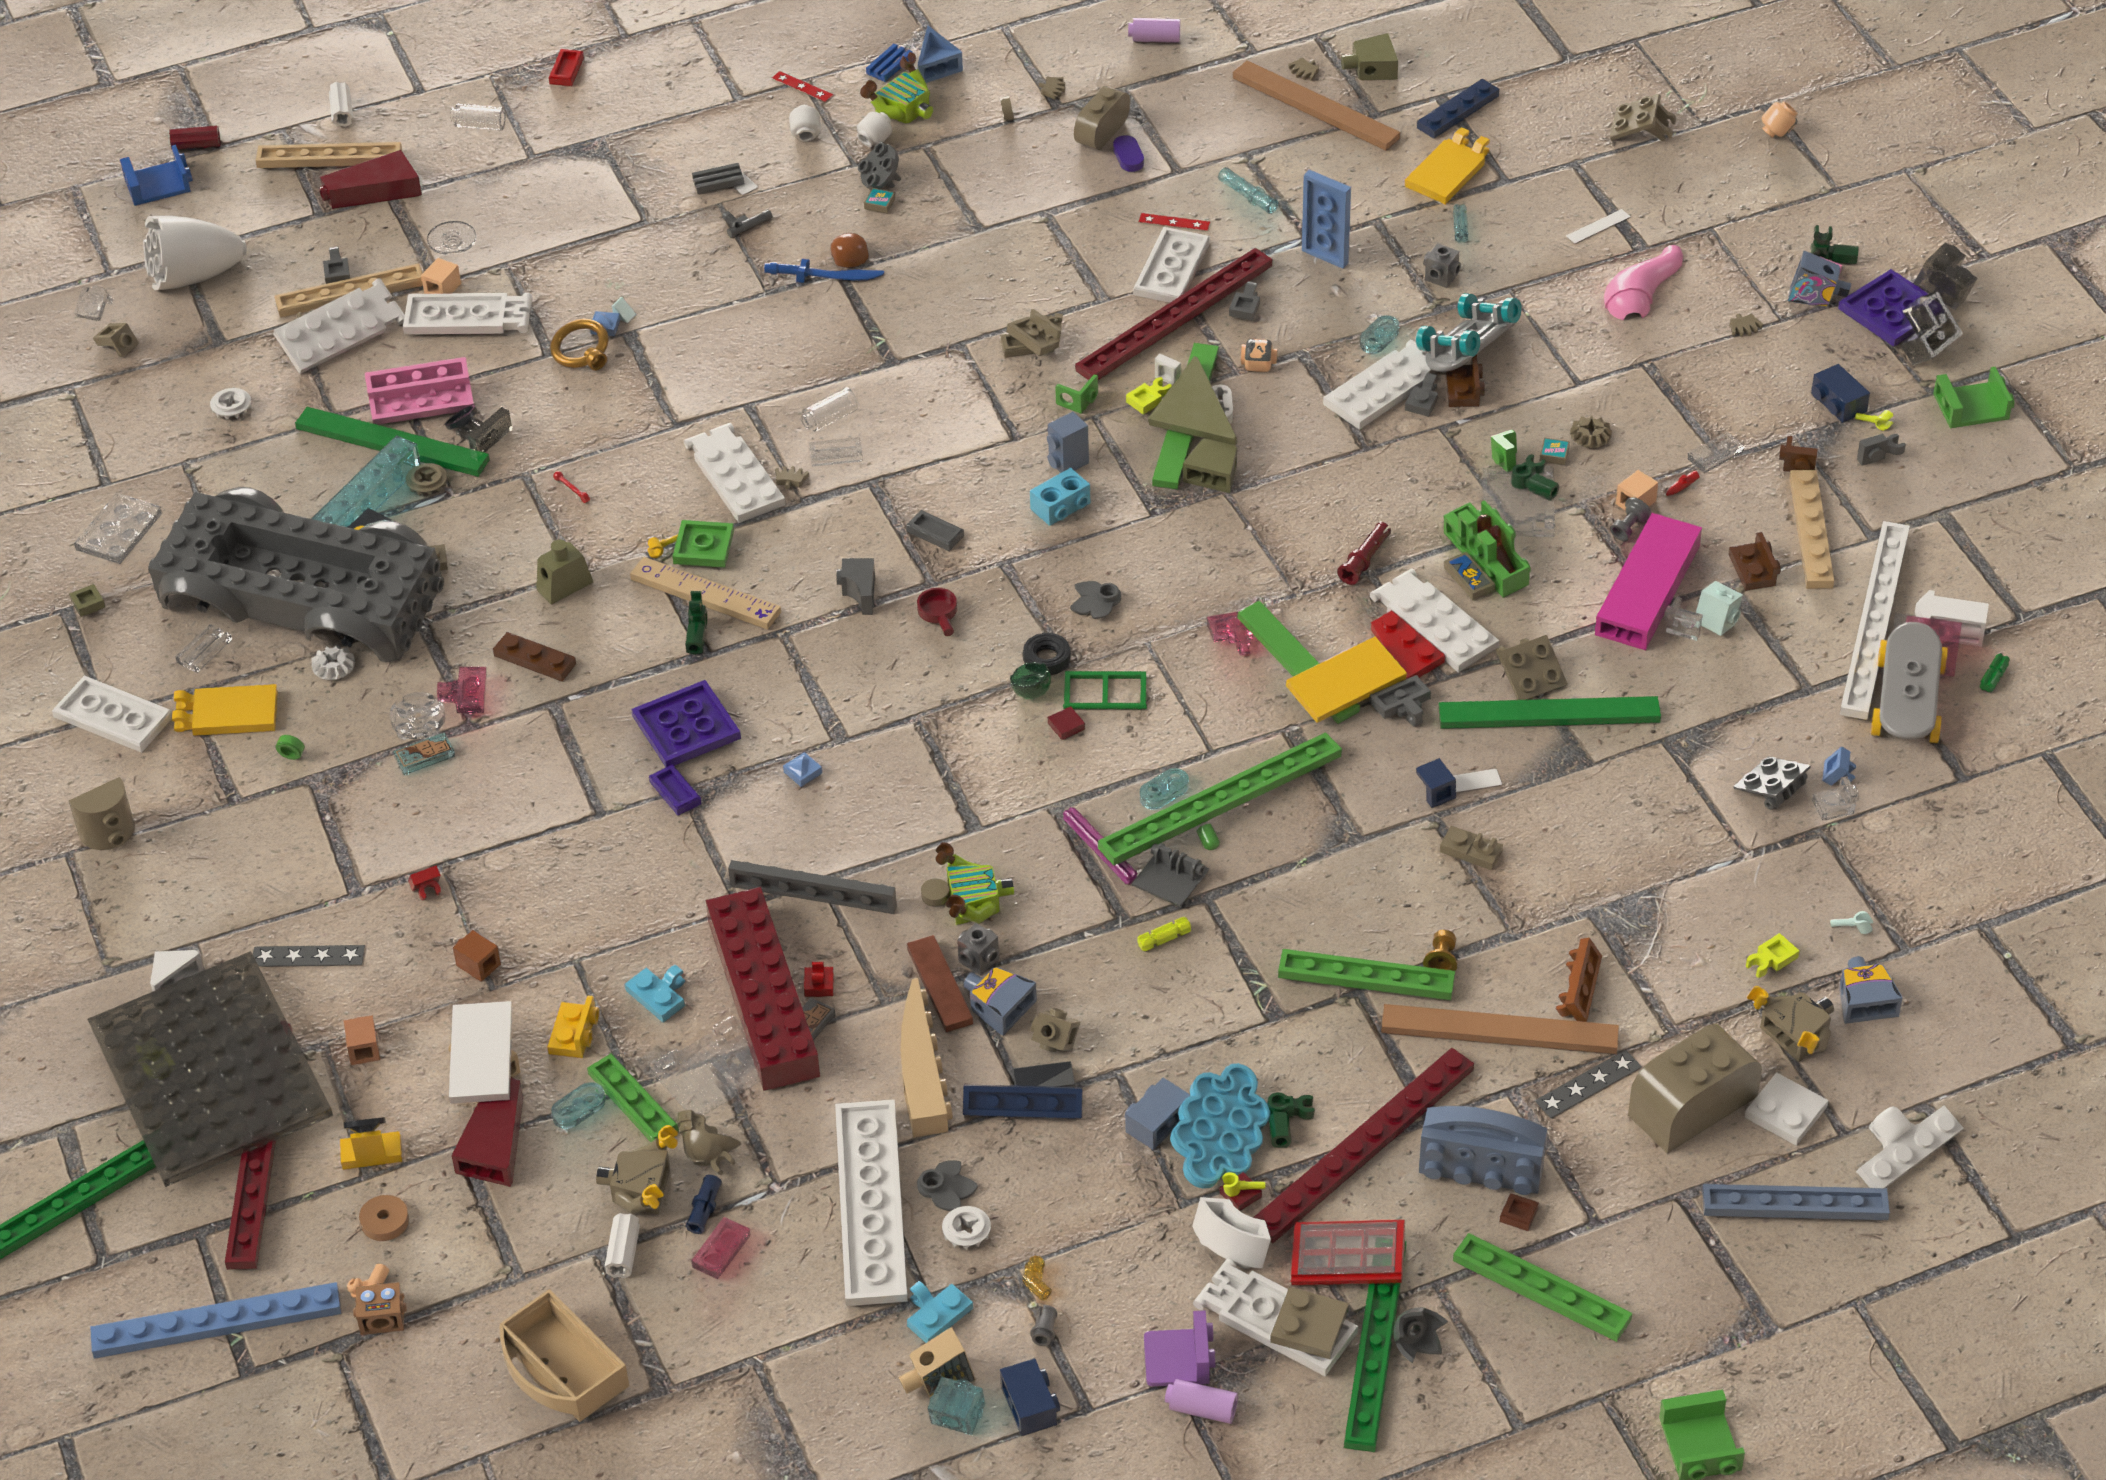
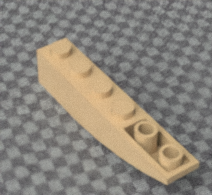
M918 978L912 979L906 999L901 1026L900 1048L904 1096L913 1138L948 1132V1120L953 1119L951 1104L944 1101V1097L948 1096L946 1080L939 1078V1074L943 1073L941 1057L934 1055V1051H938L936 1034H930L929 1029L933 1028L931 1011L925 1012L924 1006H928L926 989H920Z

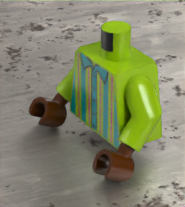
M909 52L907 56L910 62L904 56L900 60V66L904 70H909V74L903 72L876 93L877 85L872 80H868L860 90L863 98H870L872 100L870 103L875 107L876 112H883L890 119L905 124L912 122L918 116L929 119L933 113V107L929 104L930 91L919 69L916 70L914 67L916 55L912 52Z
M946 842L940 843L936 848L938 853L935 857L936 862L939 865H945L948 862L946 871L950 898L945 905L951 908L949 914L955 918L956 925L971 921L977 924L982 923L1000 911L999 897L1014 895L1012 878L995 880L992 866L979 865L954 854L953 847Z

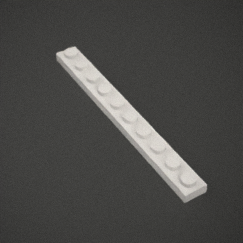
M1883 521L1840 715L1865 720L1868 718L1879 668L1877 663L1880 640H1885L1910 527L1908 525Z

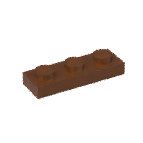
M506 632L493 648L494 657L561 682L576 666V658L574 656L510 632Z

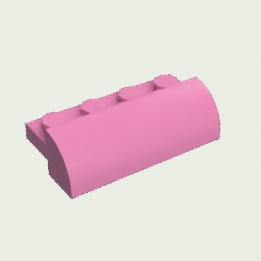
M466 357L365 373L373 424L380 425L455 413L474 405Z

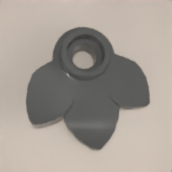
M1096 581L1077 583L1074 586L1081 597L1070 606V609L1080 615L1091 613L1093 619L1104 618L1111 613L1113 606L1120 603L1121 591L1113 583L1100 584Z
M957 1160L941 1162L935 1169L924 1171L917 1180L919 1193L924 1197L931 1198L936 1207L946 1211H952L961 1207L960 1200L970 1197L977 1190L978 1186L971 1179L960 1175L961 1161Z

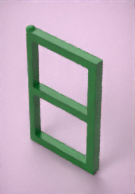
M1065 671L1063 709L1070 706L1073 709H1147L1146 671ZM1070 679H1103L1102 703H1070ZM1108 679H1141L1140 703H1108Z

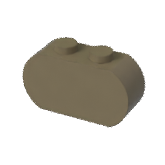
M1103 86L1079 112L1074 126L1075 141L1101 150L1125 123L1130 109L1129 94Z

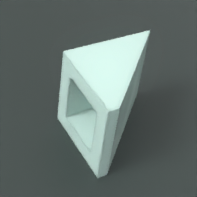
M620 297L612 305L613 313H620V320L628 323L637 315L623 297Z

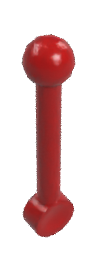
M556 471L554 473V479L561 481L580 497L583 503L590 501L589 495L586 492H581L565 479L562 472Z

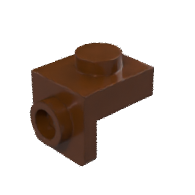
M1787 436L1786 445L1781 444L1779 460H1784L1783 471L1815 470L1818 449L1792 446L1793 436Z

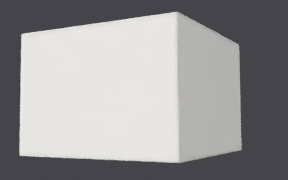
M196 950L155 952L150 984L155 1001L158 1004L204 972L199 952Z

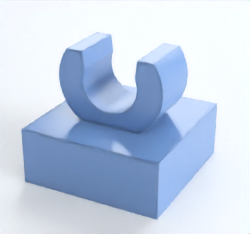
M1841 746L1824 761L1822 781L1832 786L1838 780L1844 784H1849L1855 779V776L1850 774L1856 769V765L1850 761L1851 751Z

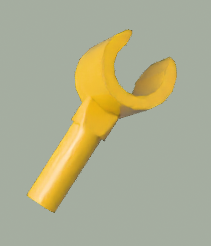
M678 534L660 541L656 537L650 538L648 540L649 548L647 549L650 557H660L664 552L663 547L675 543Z

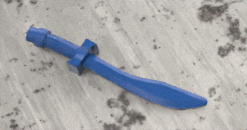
M802 259L800 265L777 264V262L764 264V273H771V275H777V273L796 275V282L804 283L805 277L808 275L861 281L874 279L884 274L883 270L854 269L830 271L810 268L809 259Z

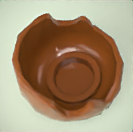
M843 233L837 236L830 245L831 255L834 258L835 264L841 267H857L865 263L869 257L867 243L857 233Z

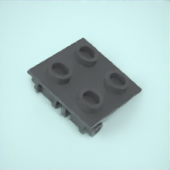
M1767 757L1751 772L1744 775L1733 787L1737 790L1764 795L1765 806L1770 810L1777 809L1801 786L1806 784V779L1808 778L1806 772L1811 766L1795 761Z
M1155 843L1151 848V854L1154 856L1132 882V886L1181 907L1208 873L1209 868L1205 867L1199 859L1195 860L1187 856L1186 853L1180 854L1177 849L1172 852V849L1166 847L1163 843Z

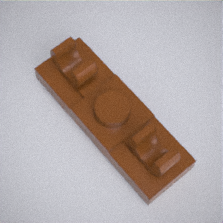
M1590 937L1580 939L1578 949L1569 951V955L1574 960L1566 963V966L1571 971L1569 975L1568 992L1561 993L1558 996L1563 1005L1556 1006L1560 1016L1566 1017L1572 1014L1576 1021L1587 1022L1602 960L1601 953Z

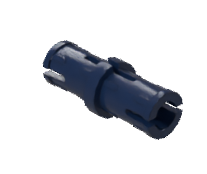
M708 1174L703 1178L699 1193L692 1200L693 1209L685 1225L686 1229L691 1233L702 1234L704 1232L708 1217L714 1212L716 1207L715 1199L722 1185L719 1177Z

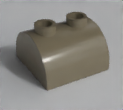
M120 777L69 800L79 838L87 847L96 850H109L123 845L132 836L135 822L125 786Z

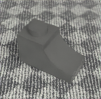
M842 558V567L837 569L836 582L837 585L842 586V596H849L855 599L861 606L862 615H873L875 591L874 558Z

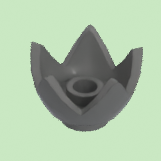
M1424 1307L1406 1310L1395 1322V1343L1402 1355L1411 1363L1414 1362L1417 1352L1442 1354L1436 1330L1447 1324L1448 1321L1437 1312Z

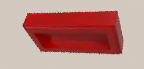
M561 49L549 75V84L572 86L584 59L583 51Z

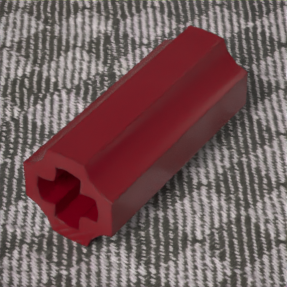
M217 125L169 130L170 145H176L178 150L218 147L221 145L220 131Z

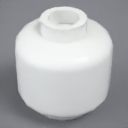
M801 105L790 113V131L795 138L808 142L820 134V115L815 108Z
M869 112L857 125L858 139L867 147L876 146L877 143L884 142L892 133L890 118L883 112Z

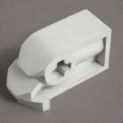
M1929 590L1916 603L1915 615L1919 623L1926 624L1932 628L1941 641L1982 647L1988 603L1934 596L1935 591Z

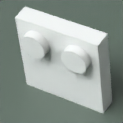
M1776 1072L1746 1109L1745 1118L1797 1146L1825 1111L1828 1100Z

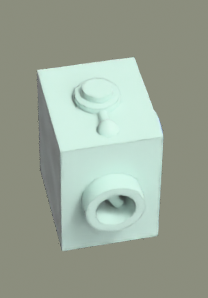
M1714 581L1702 590L1693 622L1720 636L1723 635L1738 621L1741 615L1739 607L1743 595Z

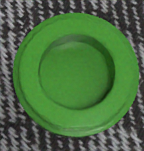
M282 735L279 737L275 748L281 756L295 760L302 756L305 745L294 736Z

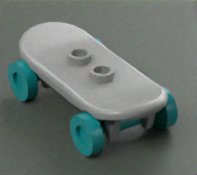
M1462 294L1458 301V313L1461 318L1470 320L1461 322L1446 335H1444L1443 331L1436 333L1432 326H1421L1416 334L1417 348L1420 351L1428 352L1426 354L1428 367L1434 371L1447 372L1466 364L1476 354L1517 323L1522 312L1519 299L1509 297L1504 301L1498 302V304L1486 303L1485 299L1480 298L1478 300L1474 294Z

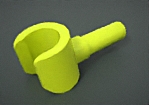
M1885 410L1879 416L1856 413L1855 416L1857 420L1875 423L1876 427L1883 431L1894 423L1888 421L1893 417V413Z
M1232 1172L1225 1173L1222 1176L1223 1183L1225 1184L1223 1185L1224 1192L1230 1197L1238 1195L1241 1190L1265 1189V1182L1239 1181L1238 1176Z

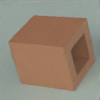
M373 1015L344 1020L346 1043L351 1065L379 1061L380 1053Z

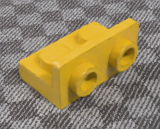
M587 996L585 1005L561 1002L547 1046L548 1054L583 1058L586 1047H590L592 1043L593 1024L596 1025L599 1020V1007H595L594 996Z

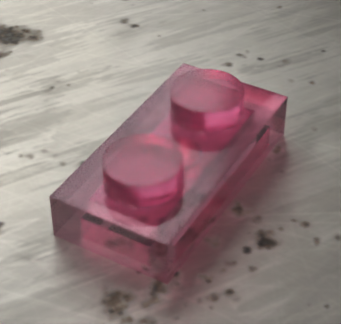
M723 1217L691 1260L692 1268L719 1279L751 1236L750 1228Z

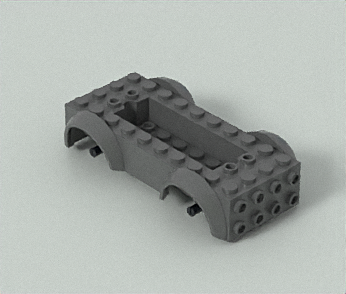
M240 486L224 490L216 496L195 492L190 501L186 502L182 514L173 523L171 532L162 541L160 550L155 558L151 559L148 566L154 590L163 609H168L167 603L169 602L168 596L170 594H183L201 599L196 606L201 612H207L211 604L225 613L232 622L238 623L251 618L305 631V638L310 641L311 631L315 629L334 630L345 634L341 640L342 645L345 647L348 645L350 648L354 640L357 639L372 649L382 662L400 661L405 651L410 649L412 638L421 629L426 613L431 611L437 593H440L444 586V578L440 571V561L437 559L435 548L429 547L417 532L396 521L381 520L367 524L359 530L284 513L283 509L262 491ZM271 570H279L281 575L276 577L267 573ZM320 581H326L329 583L328 588H322L315 585Z

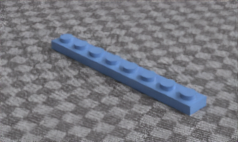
M337 1282L90 1326L92 1354L95 1359L341 1314Z

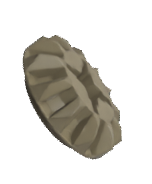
M1591 415L1590 418L1586 419L1581 416L1579 421L1573 422L1570 435L1573 441L1580 446L1597 448L1610 441L1612 430L1610 429V423L1603 422L1602 418L1594 419ZM1588 429H1594V432H1593L1592 435H1590V432H1589Z
M433 463L420 464L413 467L407 473L406 485L409 487L410 492H417L419 496L423 493L431 495V492H440L441 487L446 486L447 473L440 465Z

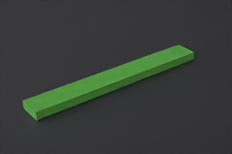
M1194 343L1188 361L1189 364L1194 356L1198 357L1209 382L1218 357L1219 346ZM1167 430L1152 478V486L1178 489L1183 473V463L1188 457L1193 435Z

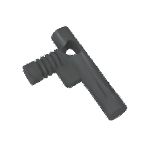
M767 209L751 218L743 215L737 219L729 211L723 213L722 218L731 226L727 229V234L732 238L773 218L771 211Z

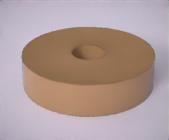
M380 1195L368 1200L362 1206L359 1220L361 1229L367 1237L376 1241H388L400 1236L406 1230L409 1224V1215L406 1204L400 1198L393 1195Z

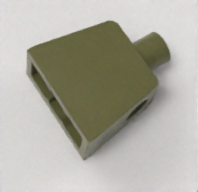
M1388 33L1357 40L1353 43L1352 54L1341 56L1342 69L1355 68L1360 80L1398 79V58Z
M1206 438L1202 439L1183 463V482L1230 493L1237 468V447Z
M561 539L553 541L551 543V550L537 559L536 588L551 605L593 583L584 556L570 542H565Z

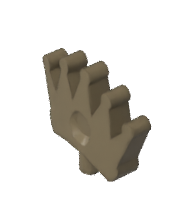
M1299 58V60L1288 64L1291 73H1296V78L1302 76L1303 80L1310 77V81H1313L1319 72V66L1314 65V60L1309 63L1304 58Z
M1047 76L1046 84L1039 83L1038 86L1042 88L1041 95L1056 100L1057 96L1060 97L1062 92H1065L1064 77Z
M1739 313L1736 315V318H1731L1729 323L1732 335L1735 336L1737 331L1741 337H1743L1744 332L1751 336L1752 331L1757 333L1758 327L1760 329L1763 327V323L1755 318L1753 314L1742 317Z
M794 466L788 472L787 467H783L781 473L779 468L775 469L777 485H785L786 489H789L790 486L801 487L803 482L809 477V471L803 474V469L799 468L795 472Z

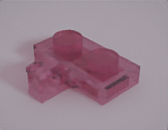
M1239 611L1207 617V627L1213 642L1228 640L1230 644H1236V649L1240 656L1250 654V640H1253V634L1237 618Z
M459 667L458 680L437 682V700L456 703L457 713H484L487 680L486 667Z

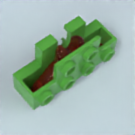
M1483 500L1481 501V510H1477L1469 502L1443 515L1444 534L1461 553L1467 552L1495 583V590L1502 598L1529 585L1531 567L1525 558H1521L1515 551V530L1510 524L1505 523L1497 509L1492 508Z

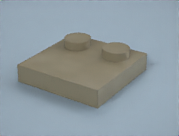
M1289 1287L1270 1335V1343L1330 1359L1347 1316L1349 1303Z

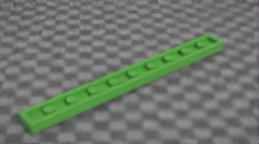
M1325 732L1098 840V849L1114 866L1152 848L1155 843L1160 844L1341 757L1342 748Z

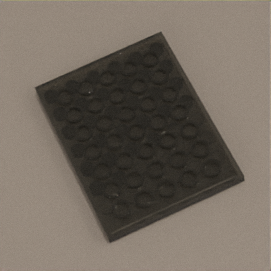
M251 951L87 1019L165 1187L333 1116L332 1109Z

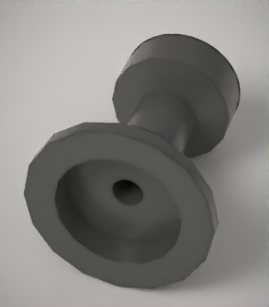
M1631 497L1626 500L1627 516L1623 521L1616 520L1610 527L1611 533L1618 540L1626 541L1632 534L1631 526L1634 523H1647L1652 513L1649 506L1638 498Z

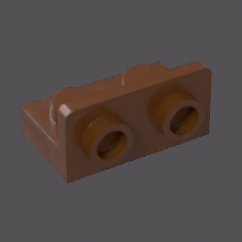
M1476 354L1471 359V365H1463L1455 370L1445 372L1449 407H1479L1480 396L1485 395V383L1480 381L1483 378V366L1478 364Z
M1762 532L1756 533L1755 543L1729 547L1728 555L1745 591L1776 586L1777 575L1781 572L1778 559L1774 558L1771 543L1769 540L1766 541Z

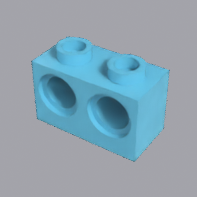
M1072 468L1063 471L1030 490V509L1049 526L1091 503L1090 484Z

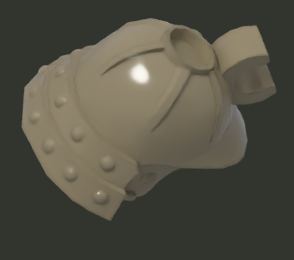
M693 1110L678 1112L676 1121L682 1136L684 1152L693 1164L698 1166L711 1165V1168L719 1175L723 1174V1171L719 1168L722 1160L726 1159L732 1165L735 1164V1159L729 1152L741 1145L740 1141L718 1134L716 1127L705 1124L706 1119L704 1115L695 1114Z

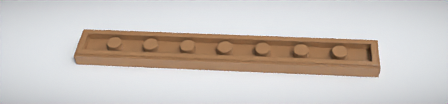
M1248 60L1233 71V79L1385 151L1400 139L1399 131Z
M1384 1004L1381 1033L1617 1054L1619 1025Z

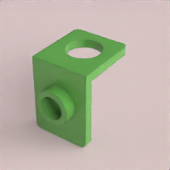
M1094 374L1080 391L1057 384L1055 387L1056 404L1081 414L1097 397L1098 376ZM1062 393L1069 394L1073 399V403L1065 401Z

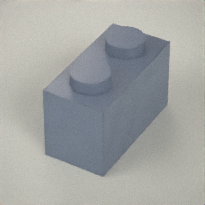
M1074 412L1049 423L1047 436L1049 455L1047 458L1051 467L1062 473L1069 468L1075 471L1089 464L1088 425Z
M1163 1077L1156 1085H1151L1136 1104H1131L1126 1110V1133L1154 1150L1180 1121L1178 1115L1179 1107L1190 1094Z

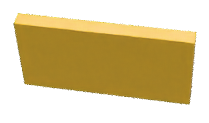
M1374 636L1286 680V687L1316 723H1319L1370 697L1371 694L1406 679L1407 673Z

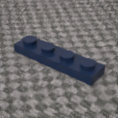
M1480 79L1417 120V129L1435 139L1499 97L1500 89L1486 80Z
M963 1085V1115L1082 1118L1083 1087Z

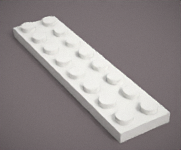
M895 1099L835 1104L846 1306L908 1302Z

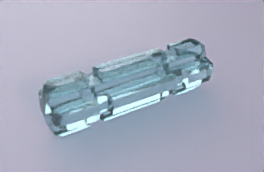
M1456 204L1453 207L1455 240L1458 243L1461 241L1465 243L1469 235L1467 229V208L1464 204Z

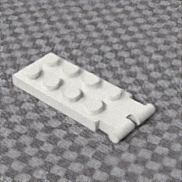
M380 278L373 281V287L362 291L361 288H358L274 330V336L299 374L384 333L386 326L395 321L398 324L404 322L405 315L396 301L387 304L386 301L391 299L392 295Z
M507 293L408 294L403 323L404 335L504 333V330H518L520 333H526L528 331L532 295L530 293H524L523 296H508Z
M1409 340L1406 343V348L1400 352L1397 350L1392 351L1324 396L1323 405L1360 430L1408 398L1414 386L1422 388L1427 372L1436 374L1438 371L1428 367L1426 363V354L1428 352L1420 351L1417 348L1416 342Z
M732 423L710 430V436H707L704 432L685 439L684 445L686 449L692 448L694 450L695 462L738 523L786 505L785 497L742 437L734 436Z
M1412 568L1392 580L1393 584L1387 582L1370 593V598L1374 602L1379 600L1387 606V613L1392 610L1445 654V662L1458 673L1499 648V640L1431 583L1428 581L1422 583Z
M1231 1259L1225 1260L1212 1277L1213 1283H1208L1193 1302V1305L1198 1310H1203L1206 1307L1219 1314V1321L1323 1376L1328 1374L1358 1333V1326L1345 1319L1330 1359L1270 1343V1335L1288 1289L1254 1271H1251L1249 1275L1237 1269L1236 1263Z

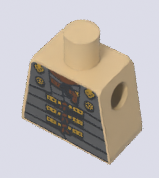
M952 1327L911 1352L909 1357L914 1369L898 1377L906 1394L923 1386L929 1398L938 1397L976 1381L966 1352Z

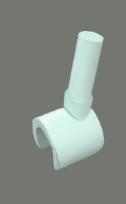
M1865 911L1858 912L1854 918L1830 920L1831 927L1857 926L1861 934H1867L1873 930L1870 925L1873 923V920Z

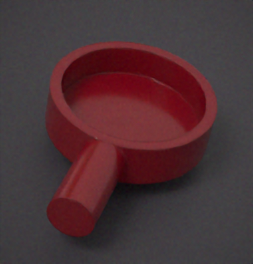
M939 587L923 591L917 599L918 615L929 623H939L944 635L951 636L954 630L950 619L957 612L956 596L950 590Z

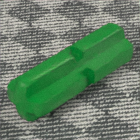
M2001 653L1995 656L1989 666L1990 668L1987 669L1980 681L1981 690H1986L1988 693L1994 691L2000 681V677L2003 676L2009 666L2010 659L2008 656H2004Z

